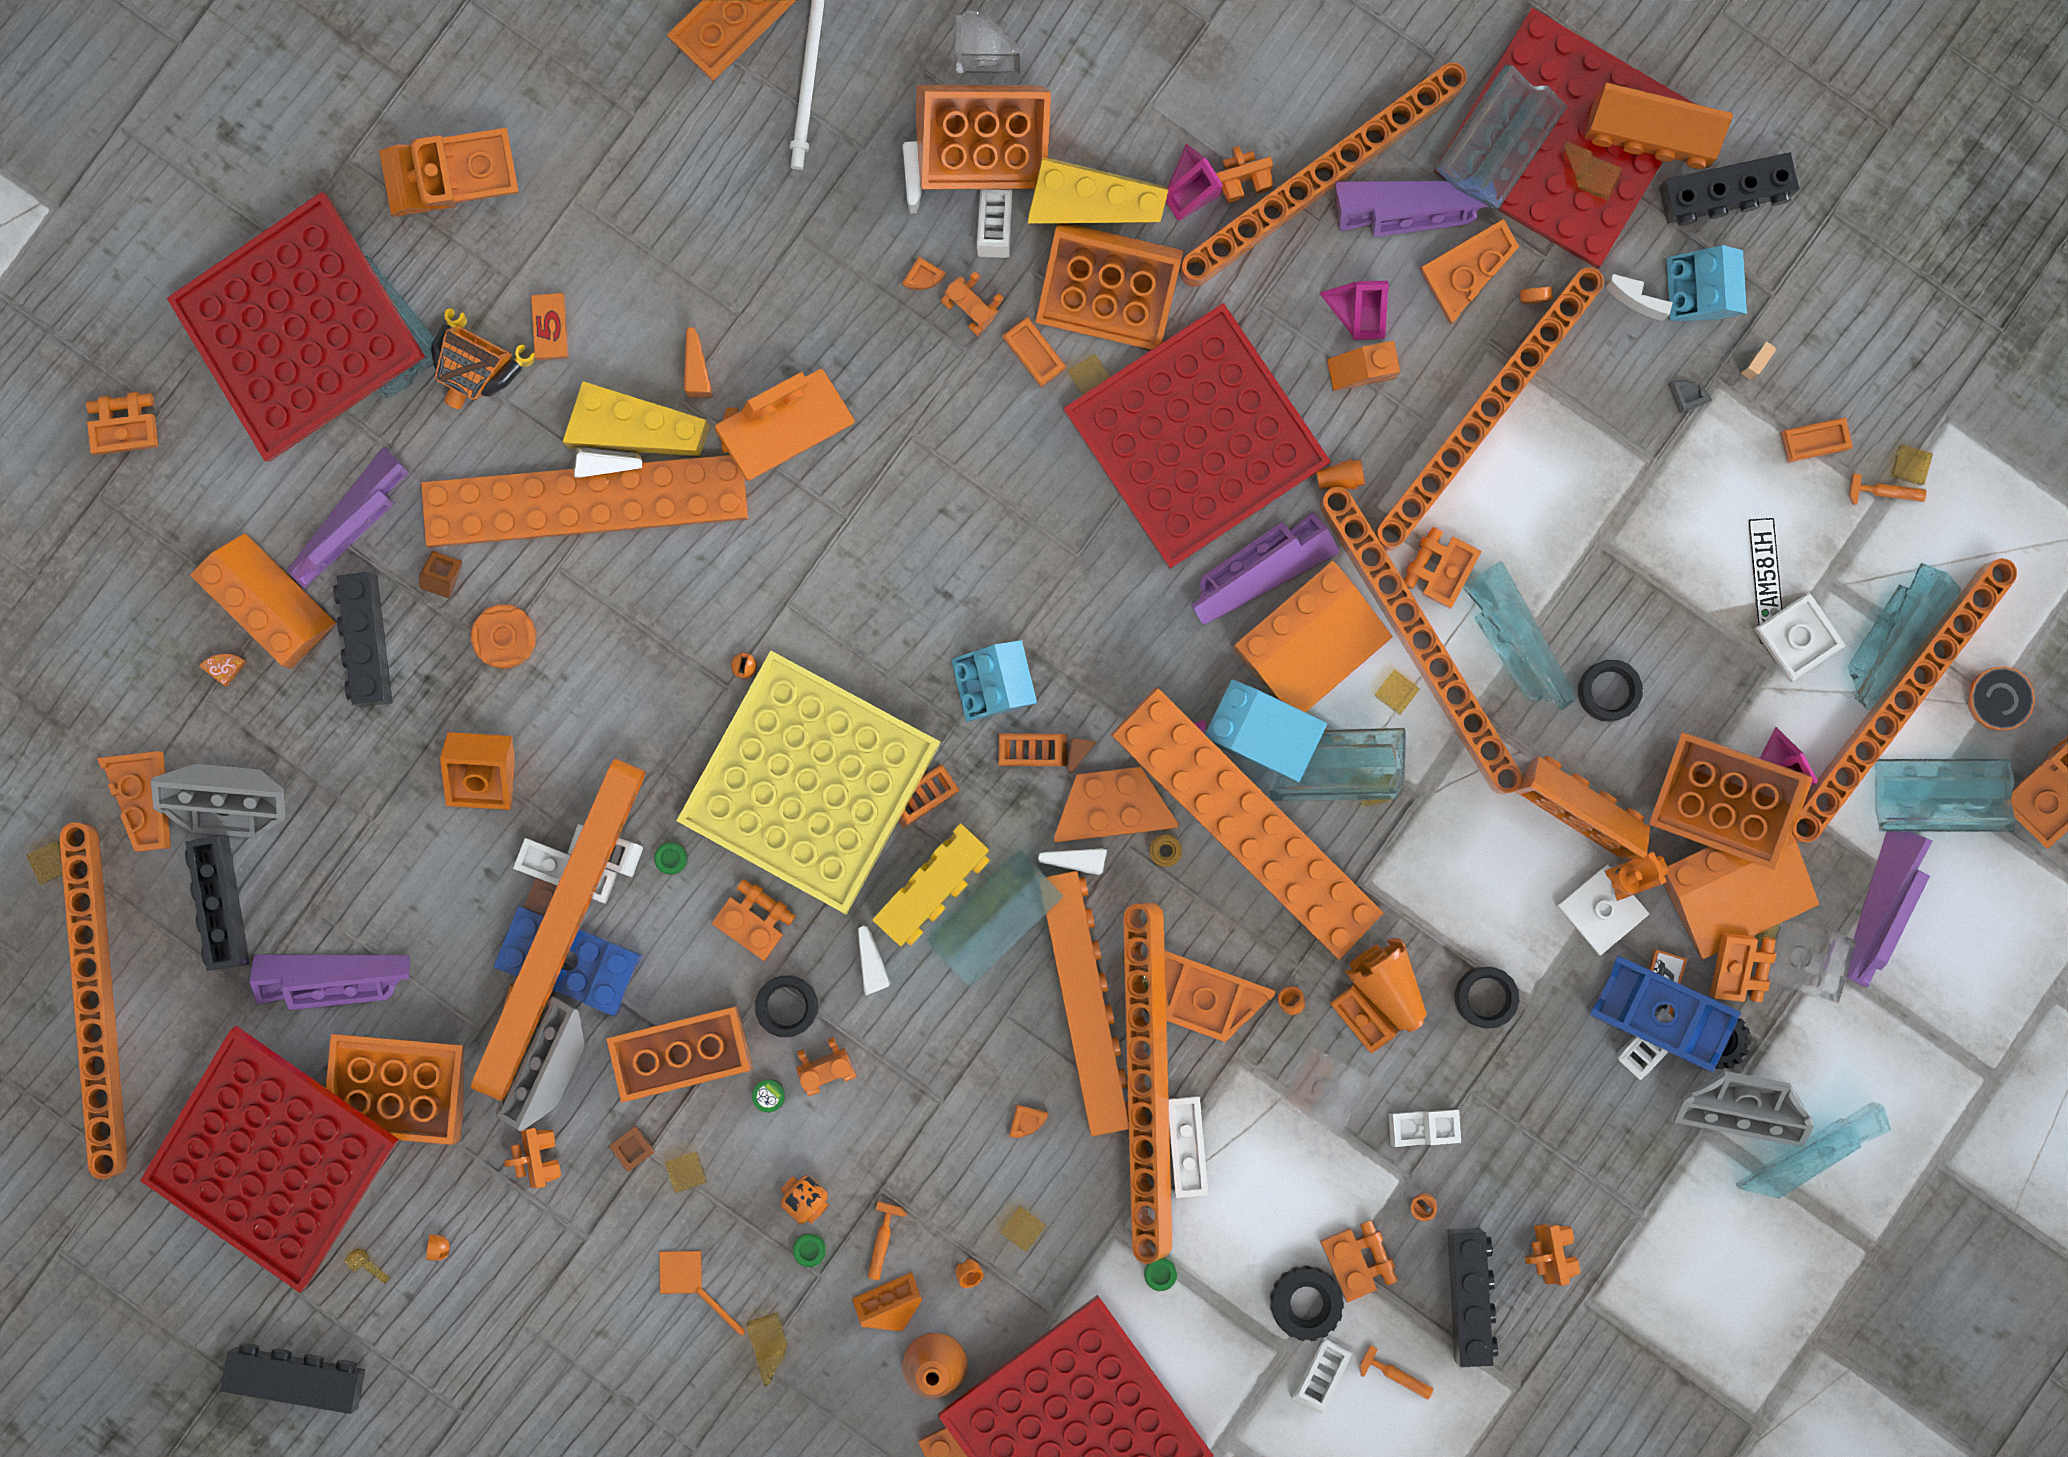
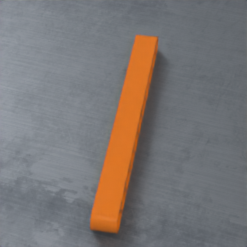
M1455 62L1443 65L1187 254L1183 259L1180 269L1182 281L1191 287L1203 285L1333 189L1337 182L1344 181L1455 99L1461 93L1467 80V73L1464 67ZM1443 77H1454L1458 85L1455 87L1447 86L1443 81ZM1421 94L1428 95L1432 99L1433 104L1422 105L1418 101L1417 96ZM1392 114H1403L1407 119V123L1397 124L1393 121ZM1376 132L1381 136L1382 141L1372 143L1367 139L1366 134ZM1345 150L1352 151L1356 155L1357 160L1347 162L1342 159L1341 152ZM1319 169L1327 170L1331 175V179L1321 181L1316 177L1315 171ZM1293 188H1300L1305 192L1306 197L1302 200H1296L1291 197L1289 191ZM1275 207L1279 210L1280 217L1270 219L1265 215L1264 209ZM1243 225L1253 228L1255 235L1250 238L1242 237L1238 232V228ZM1217 244L1225 245L1229 250V254L1225 257H1219L1214 254L1212 248ZM1191 263H1198L1203 267L1204 272L1199 276H1193L1187 271V266Z
M1586 267L1575 275L1375 531V535L1385 551L1397 549L1406 540L1598 295L1604 285V279L1599 270L1593 267ZM1582 278L1590 280L1593 284V291L1583 290L1580 287L1579 280ZM1567 303L1571 305L1574 315L1571 317L1563 315L1560 311V304ZM1540 329H1550L1554 333V341L1544 340L1540 335ZM1521 354H1531L1534 357L1535 365L1532 367L1524 365L1520 359ZM1501 379H1512L1515 383V391L1509 392L1504 390L1501 386ZM1485 402L1491 403L1496 409V415L1493 417L1484 415L1481 410V404ZM1468 427L1473 429L1476 433V441L1468 442L1464 440L1461 434L1462 428ZM1445 452L1452 453L1456 457L1457 465L1454 467L1446 466L1442 462V454ZM1430 477L1434 479L1437 483V490L1435 492L1426 491L1422 486L1423 478ZM1403 503H1413L1418 510L1417 516L1413 518L1405 516L1402 511ZM1387 527L1395 529L1398 534L1397 542L1389 543L1385 541L1382 536V530Z
M1342 487L1329 489L1320 502L1323 516L1490 788L1498 794H1508L1516 791L1522 784L1520 769L1353 497ZM1331 496L1340 497L1344 502L1343 510H1332L1328 505V498ZM1349 523L1358 525L1361 530L1360 537L1356 539L1348 537L1345 533V525ZM1364 551H1372L1377 555L1378 562L1375 566H1368L1362 561V553ZM1381 578H1388L1394 583L1393 593L1385 594L1380 590L1379 580ZM1404 605L1410 609L1411 618L1409 621H1401L1397 618V606ZM1415 633H1422L1427 637L1428 645L1426 649H1419L1413 644V635ZM1438 660L1444 664L1445 673L1442 677H1436L1431 673V661ZM1449 688H1456L1461 692L1462 700L1458 705L1448 701L1447 691ZM1467 715L1474 716L1479 722V727L1475 733L1467 731L1464 727V719ZM1484 743L1492 744L1496 750V755L1492 760L1485 759L1481 754V747ZM1502 770L1508 771L1512 775L1513 782L1509 788L1502 787L1498 782V775Z
M2000 558L1984 564L1817 779L1818 782L1811 787L1807 794L1803 808L1792 831L1797 843L1811 842L1820 836L2017 578V568L2012 561ZM1994 567L1999 568L2002 572L2001 582L1993 578L1992 570ZM1975 592L1979 593L1983 598L1981 608L1973 602ZM1955 617L1963 621L1964 630L1962 633L1954 629L1953 621ZM1936 642L1944 647L1945 653L1942 659L1934 653ZM1917 667L1925 673L1923 684L1918 683L1914 677ZM1897 693L1905 697L1906 705L1903 709L1898 708L1895 704ZM1878 718L1886 723V731L1883 735L1879 734L1875 728V722ZM1859 743L1864 745L1867 750V756L1864 760L1859 759L1855 753L1856 746ZM1839 769L1844 770L1848 777L1844 786L1840 785L1836 780V773ZM1820 794L1824 795L1828 800V807L1824 812L1819 810L1816 805V799ZM1801 819L1809 827L1805 837L1800 836L1796 829L1797 823Z
M614 758L474 1075L471 1089L501 1102L508 1093L643 783L645 770L617 758Z
M73 822L62 828L59 838L88 1169L93 1177L104 1180L118 1176L125 1171L128 1162L100 838L94 826ZM79 829H82L85 834V840L78 846L75 843L74 836ZM83 861L88 867V872L85 877L80 878L77 873V867ZM84 894H87L91 901L86 911L80 906V899ZM87 926L93 930V939L89 943H86L83 939V931ZM89 959L96 963V971L92 976L85 969ZM93 991L99 997V1003L96 1008L91 1007L88 1002L89 995ZM95 1024L99 1025L102 1030V1036L98 1041L94 1040L91 1035V1029ZM98 1056L105 1063V1068L101 1074L94 1068V1061ZM100 1089L104 1090L108 1097L105 1106L100 1105L97 1101V1093ZM103 1122L107 1123L111 1130L110 1136L107 1139L102 1137L99 1131ZM105 1155L110 1156L114 1163L110 1172L102 1164Z
M1152 902L1129 906L1124 912L1123 918L1132 1250L1135 1258L1145 1264L1165 1258L1172 1250L1164 916L1160 906ZM1142 910L1147 915V922L1145 925L1140 920V913ZM1143 943L1148 948V955L1146 958L1141 953V946ZM1143 976H1145L1149 982V988L1147 991L1142 986ZM1144 1009L1149 1013V1023H1146L1143 1019ZM1145 1042L1149 1044L1151 1049L1149 1056L1144 1052ZM1145 1075H1148L1151 1079L1152 1085L1150 1089L1145 1085ZM1146 1108L1152 1112L1151 1122L1146 1117ZM1147 1140L1151 1142L1153 1146L1152 1155L1148 1152L1146 1148ZM1148 1173L1154 1179V1187H1151L1147 1181ZM1149 1206L1155 1212V1220L1151 1219L1148 1214ZM1149 1240L1154 1242L1156 1253L1152 1252L1149 1248Z

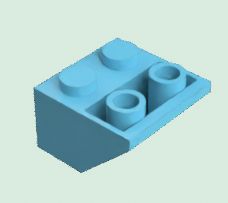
M1721 245L1666 258L1669 302H1673L1670 311V321L1718 320L1747 314L1743 250Z
M1022 641L994 644L951 659L966 722L1037 704Z

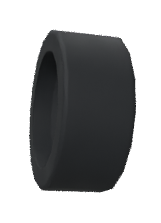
M1604 660L1592 665L1583 673L1578 684V698L1582 708L1591 717L1600 721L1614 722L1630 716L1638 708L1643 697V684L1638 672L1631 665L1620 660ZM1605 672L1620 674L1629 686L1627 701L1615 710H1607L1600 707L1594 701L1591 694L1594 680Z
M1489 966L1476 967L1466 972L1458 981L1455 990V1005L1460 1015L1469 1024L1484 1029L1498 1028L1508 1023L1516 1014L1520 1002L1519 989L1514 979L1505 971ZM1482 978H1491L1498 981L1506 992L1505 1005L1494 1016L1484 1017L1478 1015L1471 1009L1468 1003L1470 987Z
M779 976L769 980L759 990L755 1000V1014L760 1025L768 1033L778 1037H794L805 1032L814 1023L818 1013V999L814 989L805 980L796 976ZM782 987H791L798 990L806 1002V1011L803 1018L798 1023L790 1026L776 1023L768 1012L770 996L775 990Z

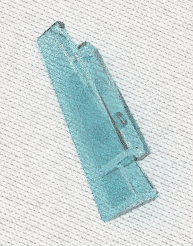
M1502 561L1496 563L1464 584V591L1482 610L1474 619L1526 698L1536 702L1545 700L1558 705V709L1561 710L1574 702L1576 696L1504 563Z
M1921 563L1910 588L1898 585L1850 661L1848 669L1850 676L1854 680L1857 693L1854 696L1864 708L1870 710L1960 593V586L1947 572Z
M1871 1102L1847 1118L1838 1119L1809 1137L1804 1147H1793L1737 1182L1736 1186L1745 1191L1780 1199L1861 1148V1143L1891 1131L1884 1106L1881 1103Z

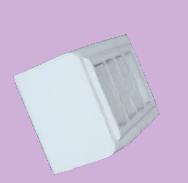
M917 141L904 142L903 144L907 203L910 214L917 213L922 193L920 188Z
M980 189L977 252L979 257H1010L1012 189ZM987 202H1005V206H987ZM986 215H1003L1004 218H986ZM986 228H1000L1003 231H986Z
M580 446L576 447L574 477L580 478L642 468V459L639 453Z
M578 824L567 854L571 855L583 825ZM618 838L612 859L607 863L606 868L632 877L643 847Z
M1107 849L1039 853L1038 861L1047 865L1100 875L1103 872Z
M865 925L858 928L863 987L867 996L889 987L891 981L870 928Z
M1664 1008L1655 1015L1656 1019L1662 1023H1668L1674 1019ZM1633 1036L1617 1052V1059L1639 1080H1642L1668 1052ZM1642 1041L1654 1051L1651 1056L1639 1046ZM1633 1051L1645 1061L1642 1065L1630 1056Z
M1323 1338L1292 1399L1319 1414L1324 1413L1353 1353ZM1326 1351L1341 1359L1339 1365L1323 1357L1324 1352ZM1320 1363L1334 1371L1333 1376L1317 1369L1318 1364ZM1312 1376L1328 1383L1327 1388L1325 1389L1312 1382ZM1308 1388L1321 1395L1320 1401L1306 1394V1389Z

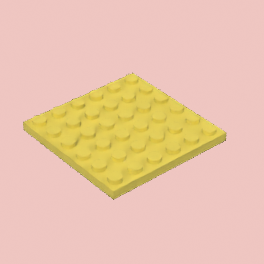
M770 650L676 821L842 913L847 914L941 742Z

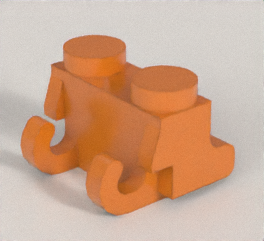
M974 272L966 284H964L966 280L962 276L952 282L946 289V294L940 302L951 310L955 305L951 301L953 300L978 324L977 326L972 322L968 326L978 337L995 319L994 317L999 312L996 308L1002 303L1004 297L998 293L993 298L994 301L988 306L972 290L973 286L981 278L978 272Z
M834 1037L828 1039L833 1053L809 1062L804 1049L797 1051L798 1057L803 1066L796 1067L797 1075L808 1097L821 1092L819 1086L838 1078H843L845 1082L857 1078L845 1048L839 1049Z

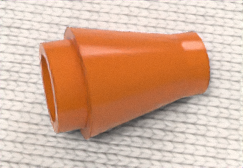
M1353 458L1317 471L1320 490L1333 487L1358 490L1357 486L1365 485L1361 460L1353 461Z

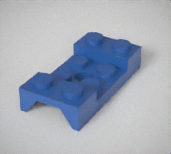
M518 906L493 966L494 968L518 977L544 915L524 908V906ZM579 929L569 950L576 954L578 964L573 970H566L562 967L553 990L612 1016H617L624 993L634 970L642 958V954Z
M1617 956L1610 977L1590 1015L1713 1074L1741 1012L1621 956ZM1661 1005H1670L1674 1009L1675 1016L1671 1022L1662 1023L1656 1019V1009Z

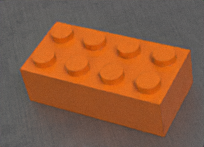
M739 1006L606 1038L621 1103L754 1069Z

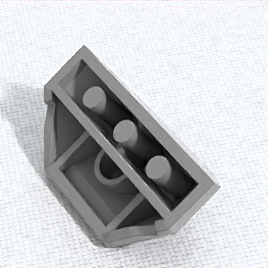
M193 764L153 777L151 780L153 809L159 813H165L171 820L193 833L258 838L285 818L283 788L260 769Z
M554 997L547 1001L508 1093L502 1102L497 1100L499 1108L496 1109V1117L519 1131H523L558 1106L585 1048L579 1011Z
M1728 1071L1722 1072L1684 1095L1674 1117L1675 1123L1799 1147L1805 1146L1814 1127V1121L1790 1083Z

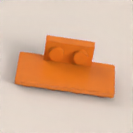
M819 369L806 377L803 372H800L749 399L742 411L716 424L714 430L745 480L751 481L852 426L855 420L825 371Z

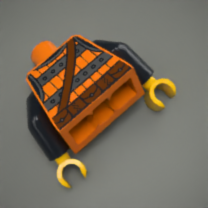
M449 308L444 313L447 323L440 327L431 344L433 365L436 369L435 379L449 387L444 403L452 408L462 409L466 397L472 400H477L484 396L491 397L507 387L522 371L521 366L528 367L534 363L535 353L533 352L528 359H522L519 355L525 350V345H519L515 350V359H510L511 353L464 329L467 319L463 312L460 314L459 319L451 321L455 312L453 308Z

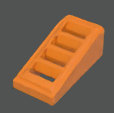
M688 327L686 329L684 391L688 397L712 398V387L699 335L695 328Z
M999 733L998 766H1067V734ZM1011 740H1016V759H1010ZM1024 740H1029L1028 759H1024ZM1037 740H1042V760L1037 759ZM1051 740L1055 741V760H1050Z
M942 764L922 776L915 789V793L924 806L919 808L911 796L907 805L912 814L908 815L904 809L898 820L903 829L960 791ZM936 776L946 790L943 794H941L932 781ZM922 785H927L935 798L934 800L930 801L922 789Z

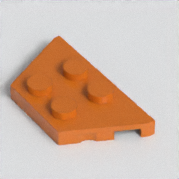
M1141 767L1077 774L1055 833L1054 843L1179 827L1178 822Z
M1165 951L1166 1021L1226 1042L1275 995L1276 991Z

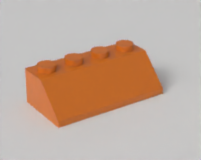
M1605 83L1593 101L1585 138L1592 139V142L1598 146L1624 147V151L1631 154L1650 153L1654 154L1655 158L1660 161L1673 162L1674 160L1687 162L1686 165L1690 168L1705 169L1706 167L1710 168L1717 160L1731 124L1733 113Z
M246 533L213 551L190 574L281 666L292 669L337 624Z

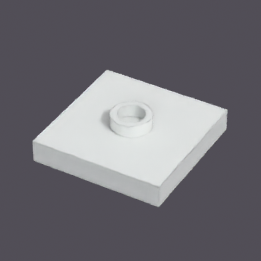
M1810 592L1754 628L1789 682L1796 680L1846 646Z
M1605 864L1556 905L1598 956H1601L1650 915L1634 895L1617 901L1615 889L1611 885V880L1605 874V870L1611 868L1608 864Z

